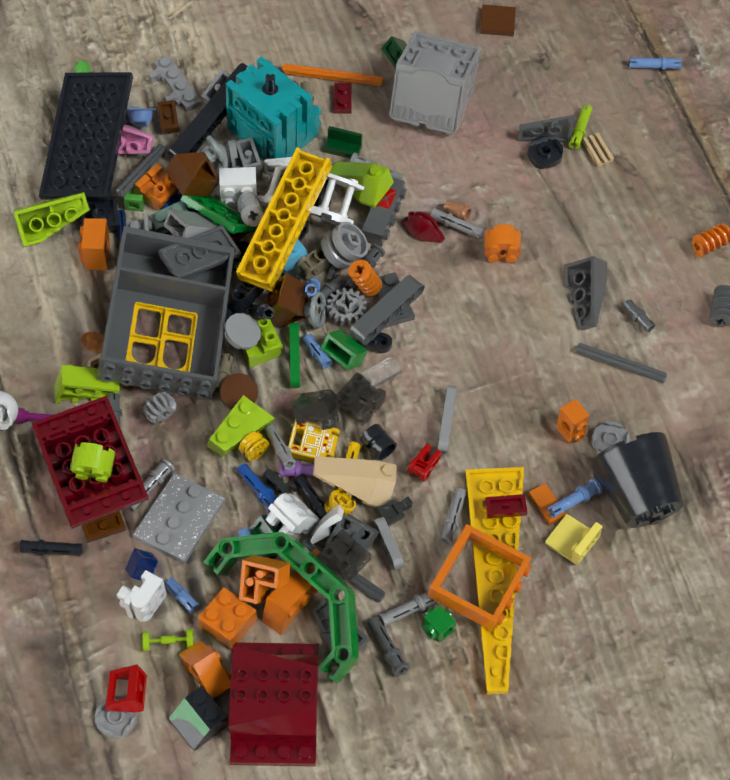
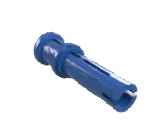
M247 463L241 464L237 472L258 495V501L264 503L268 508L277 499L274 491L263 484Z

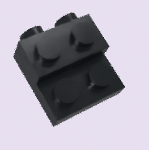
M116 196L109 197V200H87L90 210L78 218L82 219V223H79V229L80 226L84 225V218L107 219L109 231L120 229Z

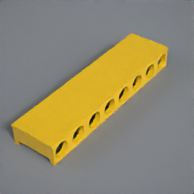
M296 148L236 270L239 280L273 292L333 167L329 158L324 159Z

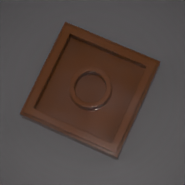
M483 4L480 33L514 36L516 7Z

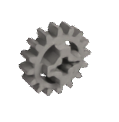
M343 288V292L336 290V295L331 294L330 299L327 300L329 318H334L335 323L341 321L342 326L345 322H348V325L351 326V322H356L358 318L360 319L367 312L365 296H360V291L354 293L353 288L349 291Z

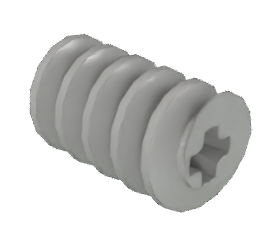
M247 192L238 198L237 208L243 222L251 227L258 226L264 211L257 195Z

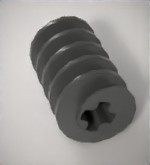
M720 285L713 292L709 319L715 325L730 326V286Z

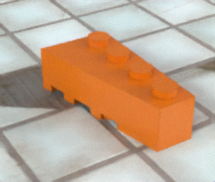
M315 548L312 553L335 572L333 570L335 561ZM314 564L311 565L309 570L311 574L315 571ZM294 570L289 575V583L275 589L266 598L262 622L282 635L318 590Z

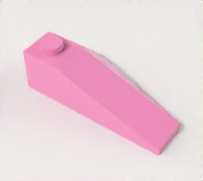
M124 124L118 154L150 153L154 136Z

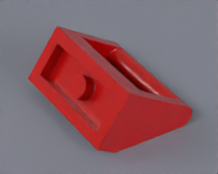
M138 664L109 672L105 704L107 711L133 713L144 711L147 675ZM117 679L128 680L127 698L114 701Z

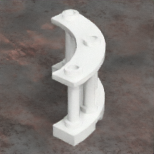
M282 160L268 162L267 165L274 168L275 171L268 193H265V196H257L262 206L268 207L276 191L281 173L285 172L289 163ZM329 173L326 179L329 181L322 203L319 207L313 206L311 213L322 216L321 220L336 226L342 222L353 224L354 221L348 219V208L353 192L364 190V186L359 185L355 179L348 178L347 180ZM335 183L347 188L341 210L337 214L329 211L328 208Z

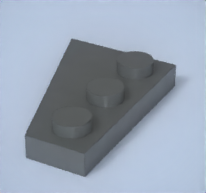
M325 598L312 612L330 651H332L329 600ZM357 627L358 649L360 651L369 642V638ZM345 650L342 655L344 660H346L349 655L347 650Z

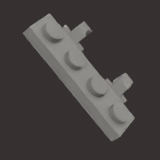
M169 55L154 61L156 69L148 73L149 81L152 85L156 81H165L172 91L169 96H164V101L175 100V105L181 104L186 112L201 106V100Z

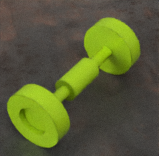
M187 628V637L171 635L150 639L149 630L143 631V651H150L151 643L176 644V641H187L188 649L194 645L193 628Z

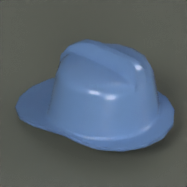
M127 106L128 119L135 127H147L149 122L152 121L153 110L156 109Z

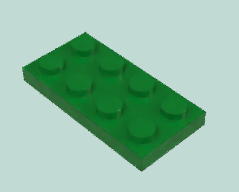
M182 195L181 201L186 203L187 207L199 211L201 216L210 218L214 224L218 226L223 225L230 234L256 231L257 226L251 227L246 225L240 213L211 195Z

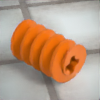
M720 223L711 229L705 230V232L694 235L692 247L696 255L703 257L704 254L708 255L710 251L714 252L716 248L720 249L722 246L728 245L730 243V228L724 223Z
M354 261L348 270L351 279L364 296L373 297L377 295L382 288V280L368 261Z

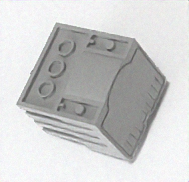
M415 31L396 64L390 117L395 121L410 123L414 126H420L421 123L426 124V128L442 131L446 134L456 133L465 116L466 106L475 89L474 82L477 78L478 58L482 47Z

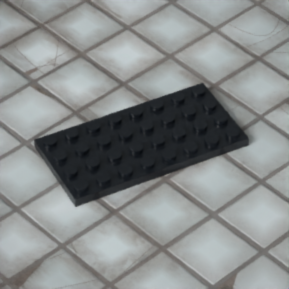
M131 72L65 73L39 191L41 200H52L83 192L87 200H109L133 81V74Z

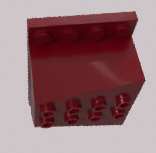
M107 395L31 423L72 529L149 500ZM81 443H94L102 445L105 451H108L109 448L115 451L111 476L106 483L98 482L95 478L90 477L87 480L76 478V473L70 470L75 444H78L80 447Z
M236 642V646L233 645L229 709L230 765L316 767L319 644Z

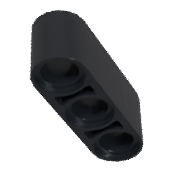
M241 281L231 292V309L234 312H245L265 289Z

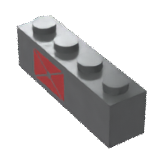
M392 177L394 181L392 186L376 207H371L362 228L368 243L383 246L384 241L388 240L390 235L389 228L394 226L396 212L399 213L401 208L400 201L405 199L407 193L404 180Z

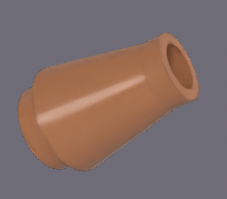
M446 201L444 205V211L452 213L454 217L465 221L469 219L472 208L468 204Z

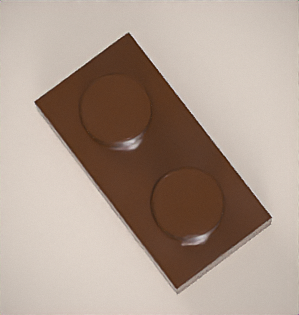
M175 100L157 102L162 134L179 132Z
M120 511L82 525L87 543L126 531Z

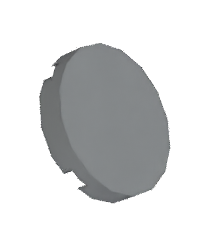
M236 313L230 316L224 324L225 338L237 349L249 350L260 340L261 332L259 325L249 315Z
M606 421L595 427L591 437L592 446L598 453L623 440L625 444L631 442L630 434L625 430V427L614 421Z
M115 696L114 701L124 699V697ZM106 699L103 700L95 711V724L98 731L111 739L122 738L128 735L137 723V713L107 711L105 709Z

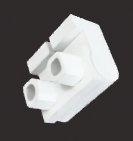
M288 493L281 494L268 507L271 512L266 518V521L275 527L281 521L284 525L278 532H284L292 536L295 533L300 534L301 532L309 536L320 521L296 495Z
M145 570L141 576L143 584L140 588L134 586L131 590L123 585L117 593V598L120 599L119 605L126 609L127 616L132 619L136 617L140 622L150 620L167 596L163 579Z

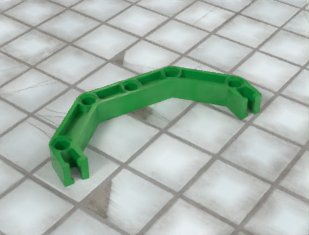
M273 532L220 540L203 561L206 565L214 567L213 571L217 575L226 576L238 560L246 559L252 555L263 557L279 555L329 600L332 651L318 668L322 672H328L330 674L328 677L333 682H341L359 658L356 603L353 589L290 534ZM285 538L286 544L282 548L281 541ZM232 545V551L228 554V547ZM223 557L224 559L218 567L217 562ZM314 564L315 571L311 574L309 570L311 565ZM343 590L344 593H345V596H344V598L340 601V599H339V593ZM345 650H347L349 654L346 660H344L342 656ZM337 662L340 666L335 674L332 675L333 670L331 667Z

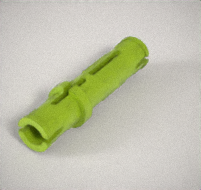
M584 104L581 108L569 142V147L572 149L575 144V149H579L581 140L585 137V129L593 110L590 105H588L587 110H585L587 104Z

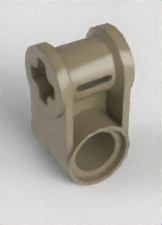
M318 247L296 262V266L302 270L307 280L329 269L331 265L325 257L322 247Z

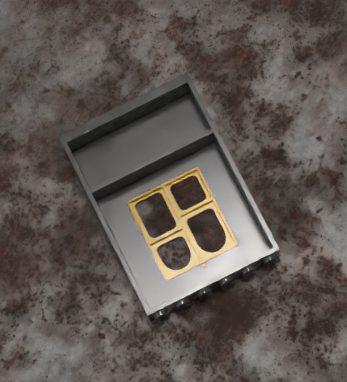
M124 226L117 257L97 379L104 382H117L125 386L133 385L143 389H155L166 393H177L181 396H193L202 400H211L218 378L235 248ZM172 244L180 245L179 247L196 248L195 250L203 252L208 250V253L224 256L230 254L226 263L182 279L171 275L158 255V250ZM138 310H150L161 314L157 338L135 333ZM176 315L190 318L192 320L190 335L168 332L169 316ZM166 340L182 342L188 345L186 363L182 368L171 369L164 364L163 352ZM133 343L154 345L156 347L154 360L147 364L134 360L132 356Z

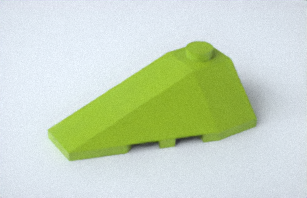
M336 162L330 171L331 174L347 180L348 178L355 179L359 185L364 186V190L354 191L353 196L359 203L373 208L376 207L394 183L389 168L375 163Z
M83 192L16 208L13 213L23 245L26 247L43 242L90 209Z

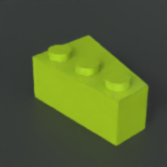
M62 365L54 384V405L61 404V401L72 400L73 403H79V399H91L93 401L110 393H113L114 399L115 393L120 391V385L117 382H104L97 379L98 368Z
M243 395L211 436L207 447L223 458L238 448L240 442L249 433L262 431L267 426L272 425L275 418Z

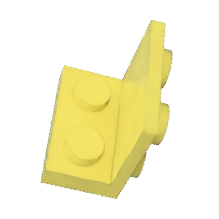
M566 514L547 538L545 544L578 566L599 539L603 526L595 522L592 528L590 526L587 527Z

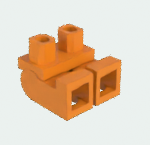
M158 163L134 184L133 192L135 195H143V200L156 210H159L179 191L168 174L162 170L163 167Z

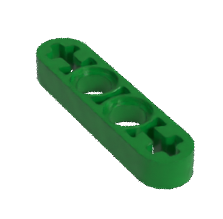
M289 323L291 388H300L299 323Z

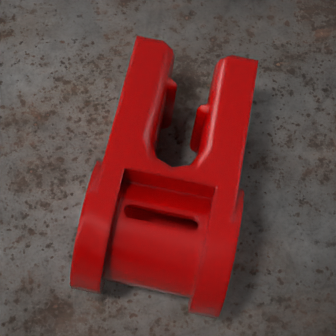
M426 443L419 454L411 461L407 473L410 475L414 474L420 477L421 481L425 482L441 459L442 451L436 450L431 455V458L425 461L431 451V445Z

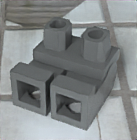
M347 513L337 523L324 546L356 565H362L379 531Z

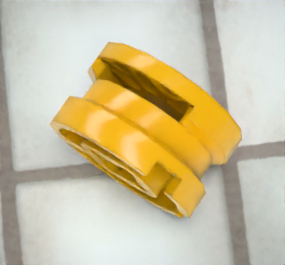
M253 431L240 442L238 448L249 461H255L267 451L269 442L263 438L259 431L257 433Z
M334 490L330 494L329 500L326 501L324 508L328 513L340 505L344 510L343 515H347V513L351 514L355 509L356 502L352 501V496L347 495L346 492L339 493V490Z

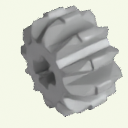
M157 393L150 400L146 401V404L143 406V412L148 420L156 424L163 422L173 415V412L177 409V404L169 393Z

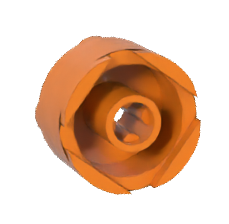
M507 224L495 225L490 231L489 228L486 229L484 232V252L488 262L495 263L498 260H504L507 263H515L521 255V231L519 229L518 231L514 230V226Z

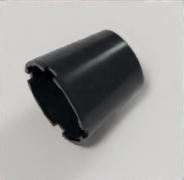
M651 432L637 435V440L626 444L623 440L605 449L592 460L594 472L629 528L658 524L663 519L678 512L684 505L668 440L664 433Z

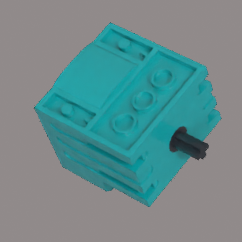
M261 56L257 59V68L251 64L245 71L236 75V83L232 80L226 83L227 128L239 137L240 140L253 138L259 157L264 159L292 157L296 148L302 149L319 135V126L321 125L319 115L322 112L318 106L312 104V95L302 89L296 81H292L283 71L277 69L271 61H267Z

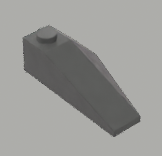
M591 256L564 265L565 286L569 289V298L573 302L574 314L581 331L597 327L607 283V262Z

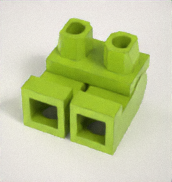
M260 319L257 321L261 332L258 343L249 350L241 348L249 368L273 360L281 354L280 349H283V345L270 319Z

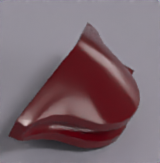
M410 211L408 217H404L401 221V224L411 236L418 240L442 243L445 239L435 219L425 212Z

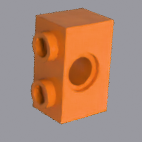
M575 399L560 408L556 428L569 444L575 441L579 442L586 436L590 415Z

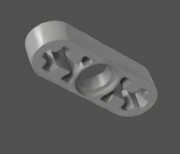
M385 518L373 519V526L379 531L377 537L392 570L403 568L402 556Z

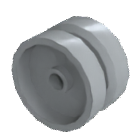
M342 222L326 234L321 241L325 257L332 265L339 269L349 268L354 261L364 257L369 249L363 232L350 222Z

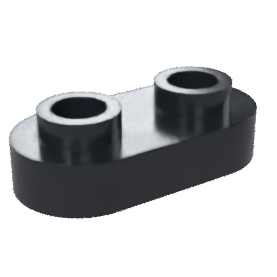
M380 332L367 345H363L356 339V342L364 348L376 352L386 353L392 348V338L386 333Z

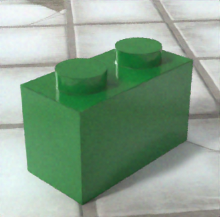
M342 330L328 333L320 348L347 370L361 366L368 350Z

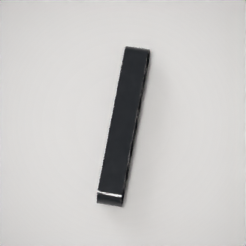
M241 63L237 66L171 146L167 154L168 157L172 159L175 154L196 153L206 141V137L212 134L227 115L226 83L230 80L236 83V75L246 70L248 67L246 64Z

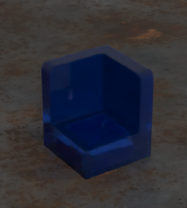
M134 548L125 570L131 578L142 581L141 576L145 570L153 574L158 560L153 553Z

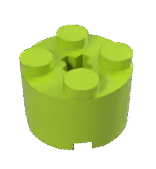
M81 443L80 447L78 444H75L70 470L76 473V478L87 480L90 477L95 478L98 482L106 483L111 476L115 451L110 448L108 451H105L102 445L94 443Z

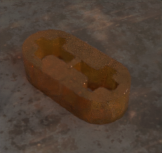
M91 331L84 333L81 338L84 349L101 354L104 335Z

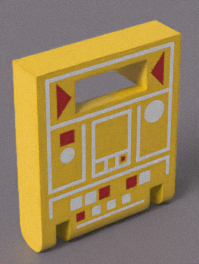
M295 418L288 445L291 449L292 457L314 463L315 456L334 458L340 430ZM295 434L303 436L301 446L293 444Z

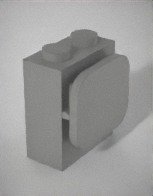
M169 209L164 223V227L173 236L183 238L193 237L216 228L218 225L214 224L210 218L203 217L197 212Z

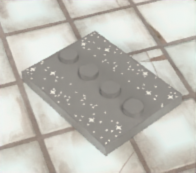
M174 473L133 533V539L186 564L226 502V499Z

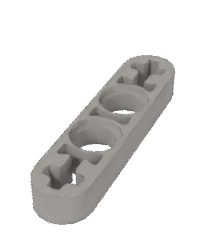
M451 385L447 386L438 449L444 453L448 451L457 386Z

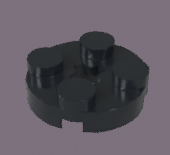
M539 136L531 141L528 148V158L538 169L551 168L562 161L563 146L557 139L554 138L552 140L548 139V136ZM542 150H545L546 152L549 151V153L544 154L542 153Z

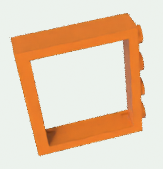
M466 524L432 582L427 597L493 631L496 624L500 626L505 618L503 612L505 608L510 609L514 598H512L514 592L518 594L523 585V582H521L522 577L525 576L527 578L532 568L529 565L532 558ZM468 540L520 566L493 615L441 588Z

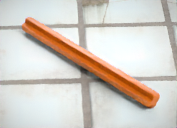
M285 63L282 66V71L289 75L382 86L383 77L377 75Z

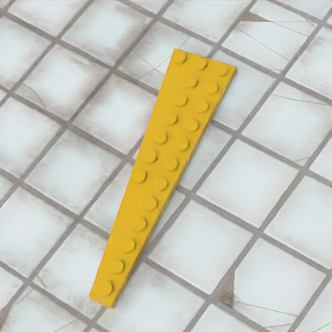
M524 467L466 469L465 477L470 526L518 550L521 516L487 519L485 497L522 494ZM472 541L478 607L493 615L517 573V564ZM515 592L512 595L514 601L510 609L505 608L503 612L505 618L500 626L496 624L494 630L491 631L480 625L487 695L508 694Z

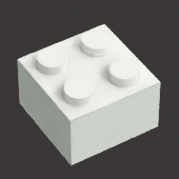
M256 167L219 168L222 203L233 208L237 207L238 198L242 194L250 192L257 195Z

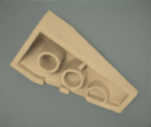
M315 456L313 476L333 487L337 486L345 490L347 495H354L363 500L362 503L367 506L380 508L391 499L396 483V465L377 460Z

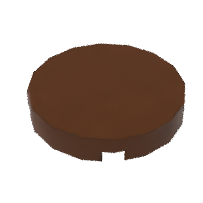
M242 373L232 374L222 382L220 399L224 406L230 410L234 408L243 395L253 403L256 402L258 388L255 381L248 375Z

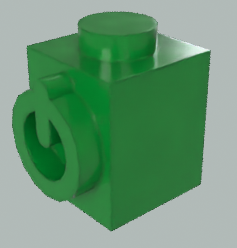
M438 605L435 609L430 608L424 614V623L421 626L430 639H437L440 643L455 631L456 621L449 610L443 609Z

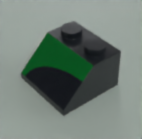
M202 685L186 696L169 717L170 722L193 751L228 727L227 716Z

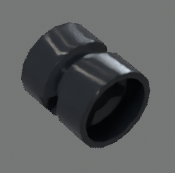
M380 424L370 426L360 438V441L368 449H371L370 452L378 461L390 456L397 447V443L385 433Z

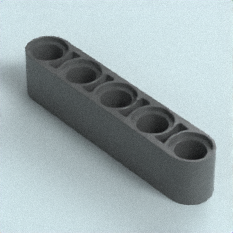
M411 275L406 276L353 324L349 334L363 345H367L422 294L425 286Z

